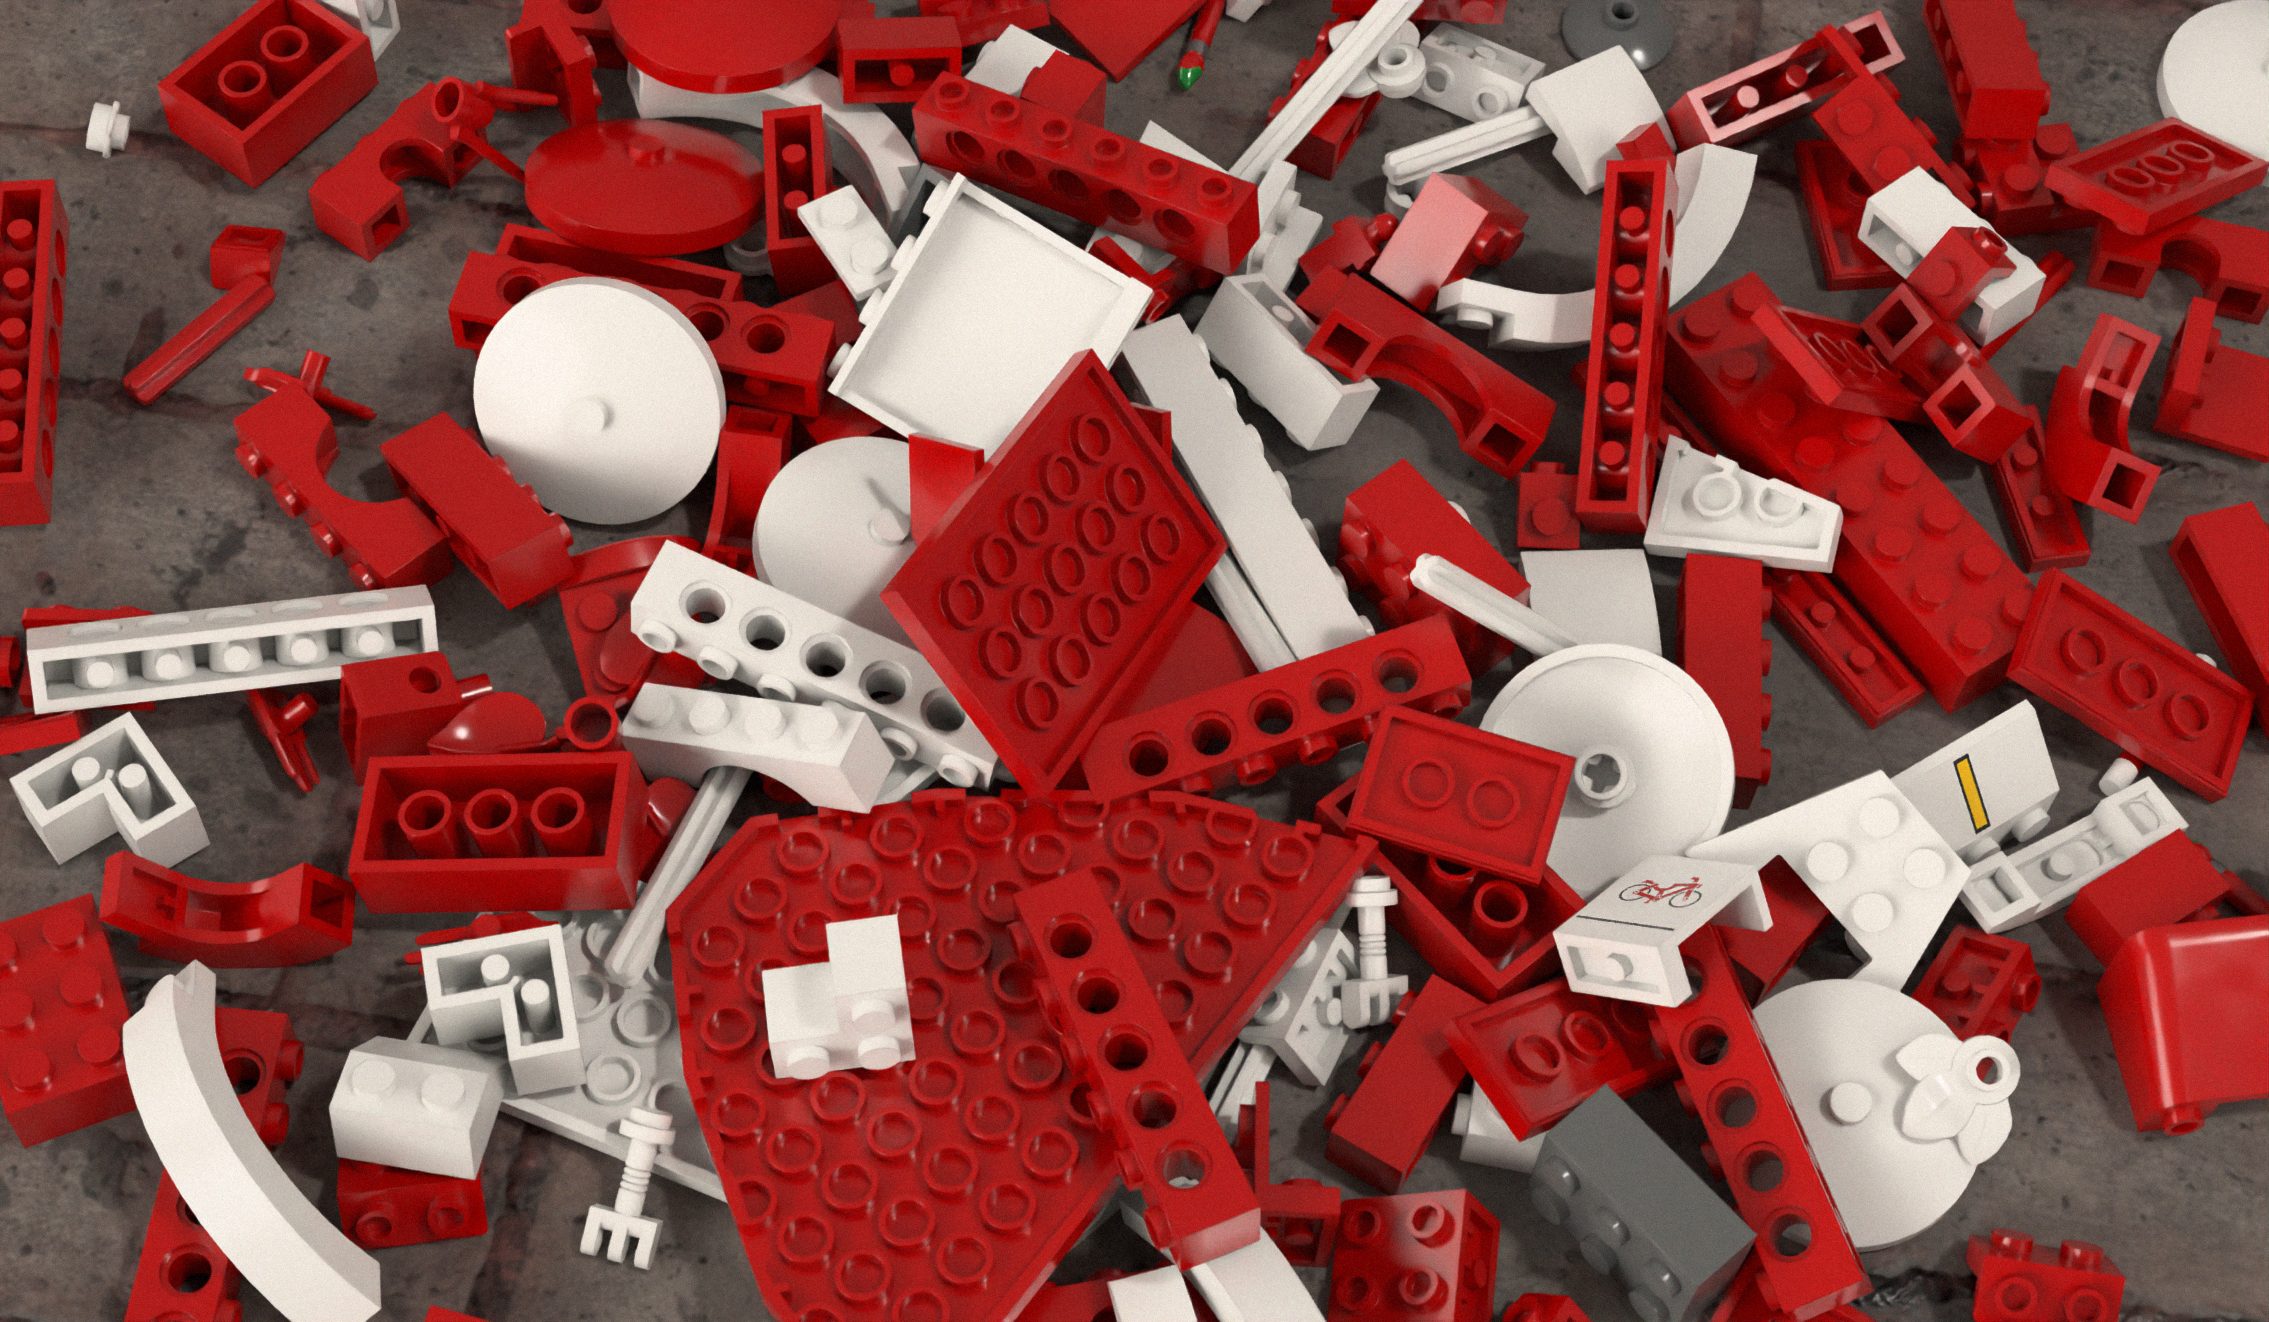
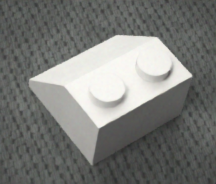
M376 1036L350 1050L329 1106L337 1157L475 1180L512 1072L509 1058Z

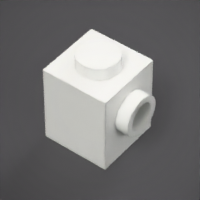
M1474 1079L1469 1095L1457 1094L1453 1112L1451 1134L1463 1136L1460 1160L1532 1174L1544 1137L1548 1131L1519 1143Z

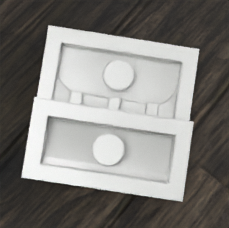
M1620 45L1531 82L1525 95L1528 102L1558 138L1552 154L1585 195L1605 186L1607 160H1624L1615 144L1639 125L1657 122L1673 153L1675 154L1677 150L1671 130L1654 94L1638 68Z
M1643 549L1520 552L1518 572L1532 585L1527 601L1528 608L1590 644L1612 643L1627 645L1646 650L1660 657L1662 656L1654 592ZM1532 653L1534 662L1541 659Z

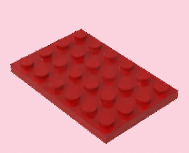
M1093 348L1072 355L879 594V597L1029 798L1035 799L1051 794L1227 550L1229 544Z

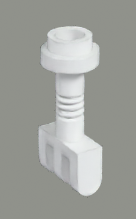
M1362 876L1361 879H1354L1351 892L1347 893L1344 899V906L1358 908V930L1360 934L1359 940L1361 941L1359 946L1362 948L1360 949V954L1362 955L1360 956L1361 978L1341 981L1342 1017L1345 1025L1351 1029L1366 1027L1367 1025L1385 1024L1387 1021L1391 1023L1399 1003L1408 992V975L1387 974V956L1385 955L1386 949L1384 948L1386 946L1384 941L1386 939L1384 935L1386 931L1384 906L1398 903L1397 890L1390 889V876Z
M633 1105L629 1118H622L619 1133L631 1137V1142L625 1162L626 1167L622 1175L623 1180L620 1182L621 1187L618 1190L614 1208L601 1204L590 1206L581 1241V1253L596 1256L601 1246L605 1229L613 1231L607 1253L608 1260L622 1263L626 1257L632 1236L639 1238L634 1266L646 1270L650 1269L655 1257L663 1220L643 1216L641 1212L646 1196L645 1192L647 1191L646 1185L649 1184L648 1178L651 1176L650 1171L653 1168L658 1144L673 1145L676 1130L670 1127L673 1118L672 1114L658 1109Z

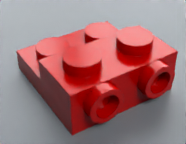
M2068 122L2038 126L2035 139L1965 138L1963 130H1961L1959 137L1954 139L1952 159L1965 171L1975 186L1969 191V194L1977 202V205L1971 211L1978 217L1986 220L2002 238L2096 226L2100 217L2099 213L2093 210H2081L2072 207L2063 200V195L2043 186L2050 164L2080 153Z

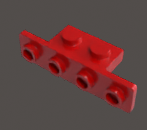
M1830 23L1822 25L1813 32L1817 40L1848 76L1850 81L1809 114V116L1869 190L1876 194L1914 168L1920 166L1937 182L1944 184L1951 191L1952 195L1971 210L1976 206L1977 202L1969 194V191L1975 187L1972 180L1956 162L1951 161L1947 165L1932 148L1938 143L1936 136L1918 116L1913 117L1911 120L1907 118L1896 104L1901 98V94L1890 79L1881 71L1872 75L1859 57L1865 51L1855 36L1846 27L1841 26L1836 30Z

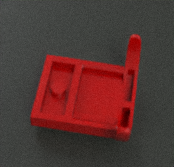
M674 534L651 535L618 541L574 554L570 558L576 574L526 601L528 607L538 606L548 597L558 593L585 697L595 696L604 699L609 694L615 696L628 689L629 686L614 683L604 675L600 665L602 642L613 624L631 610V601L666 540L701 554L704 545L698 540ZM707 673L706 679L698 690L716 687V677ZM634 701L617 708L615 711L618 712L631 708Z

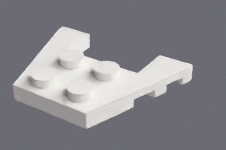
M1880 769L1802 800L1800 803L1766 817L1741 825L1722 835L1697 843L1685 851L1689 858L1754 865L1757 867V871L1776 855H1781L1870 955V959L1847 979L1875 983L1899 992L1972 872Z

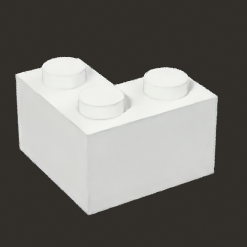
M130 711L9 779L26 817L59 865L118 831L135 855L166 868L176 865L210 845L196 805Z
M897 914L826 924L830 962L762 971L769 1045L776 1079L785 1077L814 1079L825 1075L829 1071L858 1067L881 1070L892 1067L901 1061L916 1060Z
M560 924L421 949L429 1011L440 1046L505 1034L509 1062L518 1096L588 1083L569 963Z

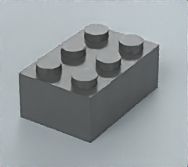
M1607 1084L1603 1085L1546 1133L1526 1188L1531 1193L1532 1202L1539 1213L1554 1225L1561 1223L1579 1242L1580 1251L1586 1261L1597 1272L1603 1275L1610 1274L1629 1293L1628 1297L1632 1307L1646 1322L1693 1321L1731 1287L1757 1237V1234Z

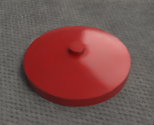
M607 0L609 28L613 41L619 51L633 66L646 75L670 86L709 94H740L761 91L787 83L805 74L821 62L830 52L837 40V19H842V0Z
M611 119L586 123L566 129L539 144L532 151L525 165V199L531 213L538 221L554 233L578 244L629 255L664 256L687 254L726 244L748 232L758 222L765 206V172L758 159L744 146L712 130L687 123L661 119Z

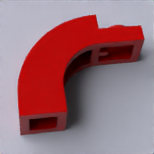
M2101 312L2076 368L2063 364L2057 378L2046 421V457L2054 482L2067 496L2136 525L2162 468L2133 454L2128 442V419L2135 395L2162 337L2118 317Z
M731 404L726 415V421L719 432L714 504L708 534L700 555L759 580L752 552L754 524L769 485L776 475L790 462L793 413Z
M122 850L106 858L98 920L138 935V951L169 961L189 965L196 959L205 967L220 969L287 967L324 958L352 945L356 887L349 881L305 862L264 880L245 883L212 882L183 875L131 852Z

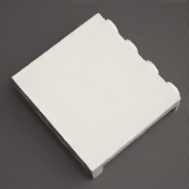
M957 172L951 184L941 180L930 195L923 209V213L928 215L930 219L918 239L909 234L898 249L891 263V267L897 270L898 273L886 293L877 288L867 301L858 320L865 324L866 327L854 347L844 343L835 355L826 373L827 376L834 379L827 391L842 398L907 438L908 434L920 432L984 449L985 464L1074 353L1093 348L1109 372L1152 300L1154 290L1133 277L1125 276L968 182L966 177Z

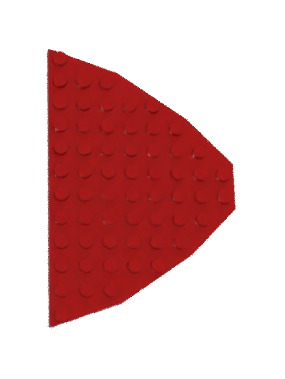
M935 788L910 792L911 800L874 805L869 814L819 806L817 807L818 814L783 820L778 819L777 813L750 817L665 910L671 949L675 1002L682 1047V1064L687 1091L762 1301L777 1322H1014L1123 1183L1114 1154L1115 1150L1120 1149L1113 1132L1108 1130L1102 1133L1098 1129L1087 1101L1086 1093L1092 1091L1084 1072L1073 1075L1070 1071L1059 1042V1036L1065 1033L1057 1017L1046 1019L1039 1007L1032 985V980L1038 977L1030 961L1020 964L1011 948L1006 925L1014 922L1012 894L1087 866L1090 867L1189 1066L1200 1084L1341 905L1347 893L1351 892L1354 879H1361L1373 864L1379 853V841L1361 834L1357 835L1356 841L1322 833V825L1297 820L1296 825L1292 826L1258 818L1255 809L1180 791L1148 790L1149 798H1139L1137 806L1133 809L1128 808L1122 802L1110 806L1109 799L1093 797L1091 790L1054 789L1049 796L1030 799L1023 789H1001L1000 796H966V789ZM1095 801H1103V807L1096 809ZM897 914L916 1060L901 1061L892 1067L881 1070L858 1067L829 1071L825 1075L814 1079H797L794 1077L776 1079L769 1045L762 971L830 962L826 924ZM1067 952L1060 956L1077 958L1083 954L1080 952ZM1096 1006L1086 1011L1102 1014L1112 1009L1105 1006ZM1121 1062L1113 1067L1118 1070L1129 1071L1138 1068L1140 1065L1134 1062ZM1149 1119L1141 1123L1142 1126L1151 1129L1162 1128L1169 1124V1122L1162 1119Z

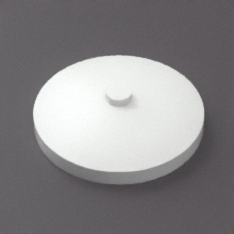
M2237 0L2221 3L2189 18L2171 38L2158 68L2157 95L2165 119L2172 116L2269 162V0ZM2269 168L2263 184L2260 186L2269 187Z
M577 277L553 282L535 290L514 305L495 325L484 343L476 365L474 377L475 413L479 429L491 455L499 454L508 465L515 482L518 485L527 482L537 494L542 506L551 511H556L565 517L588 523L616 525L637 522L658 515L676 505L694 489L711 466L718 452L719 432L726 421V398L717 362L708 344L687 317L662 297L635 284L604 277Z
M849 437L825 442L799 454L773 479L763 497L755 520L752 552L759 581L920 652L879 597V594L917 549L911 534L909 443L880 437Z
M1594 643L1562 649L1530 664L1504 686L1491 703L1480 724L1479 729L1576 757L1546 863L1587 904L1651 853L1688 857L1685 851L1691 846L1721 835L1729 818L1735 790V762L1725 724L1711 699L1687 673L1668 660L1646 650L1627 645Z
M1828 979L1797 985L1772 996L1752 1011L1858 1253L1896 1246L1916 1237L1938 1222L1953 1207L1966 1189L1977 1165L1969 1164L1958 1145L1956 1135L1949 1138L1930 1140L1903 1134L1901 1127L1905 1104L1918 1081L1900 1066L1896 1055L1905 1045L1920 1035L1940 1032L1958 1039L1949 1027L1928 1008L1899 991L1883 985L1851 979ZM1728 1039L1721 1049L1716 1063L1721 1061L1727 1054L1729 1048ZM1740 1098L1734 1101L1727 1109L1726 1125L1738 1128L1749 1123L1756 1111L1755 1099ZM1769 1160L1760 1164L1752 1177L1754 1190L1764 1192L1775 1188L1783 1176L1782 1162ZM1726 1179L1725 1182L1727 1183V1185H1728L1729 1188H1730V1185H1729V1183H1728V1180ZM1794 1224L1782 1233L1784 1237L1805 1246L1810 1244L1811 1229L1809 1225Z

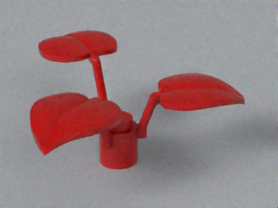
M629 610L609 629L602 642L600 651V665L604 675L614 683L629 686L625 692L615 696L609 694L604 699L589 696L575 701L565 714L564 726L556 728L555 735L548 740H544L547 730L546 719L535 703L523 695L513 692L488 694L467 705L463 712H460L443 730L427 742V749L430 755L546 753L557 750L565 742H571L577 752H617L616 750L621 745L623 739V727L615 710L634 701L644 682L698 690L706 679L707 672L698 665L697 661L675 651L663 653L645 645L638 638L637 634L631 632V610ZM699 612L691 616L693 620L702 623ZM666 776L659 778L648 787L650 798L638 878L639 881L645 883L649 882L697 795L695 789L676 777ZM712 848L708 853L704 863L702 864L698 874L710 862Z

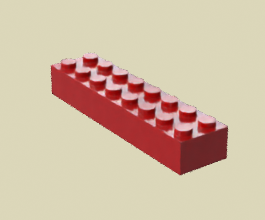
M1752 271L1668 315L1663 383L1726 457L1738 463L1740 469L1766 480L1778 479L1840 506L1844 518L1832 573L1827 574L1946 713L1951 715L2009 681L2010 678L2006 676L2036 587L1884 417L1830 407L1824 403L1750 318L1765 302L1784 305L1761 278Z

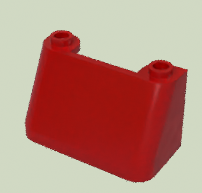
M2269 914L2167 924L2151 927L2130 936L2122 944L2095 988L2138 1132L2164 1130V1133L2168 1136L2190 1134L2205 1125L2204 1118L2214 1112L2220 1103L2269 1098Z

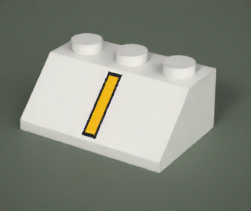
M2027 699L1890 779L1967 867L1998 853L2001 849L2000 846L2014 837L2019 842H2024L2039 833L2050 821L2047 812L2060 790L2035 708Z

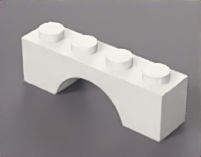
M644 682L622 723V743L628 751H633L638 766L649 781H656L666 776L676 777L688 783L691 787L700 788L712 767L722 765L738 766L763 773L782 782L814 806L869 814L895 761L866 712Z

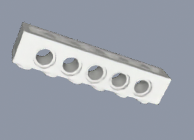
M666 540L631 601V632L637 634L638 638L648 647L663 653L675 651L697 661L698 665L705 672L716 678L724 680L735 678L757 688V691L765 699L866 712L894 758L900 760H911L913 758L936 768L945 780L960 787H971L973 785L988 792L1002 764V760L922 653L674 542ZM698 612H710L720 619L713 623L704 624L693 620L691 616ZM759 638H767L775 641L779 647L773 650H759L753 647L750 642ZM816 665H829L835 668L839 674L833 677H820L809 669ZM878 691H886L895 695L899 701L888 705L880 704L871 699L869 695ZM936 718H947L955 722L959 728L949 732L940 731L934 728L929 721Z
M426 584L26 629L27 655L35 715L340 679L341 665L439 651L434 603Z

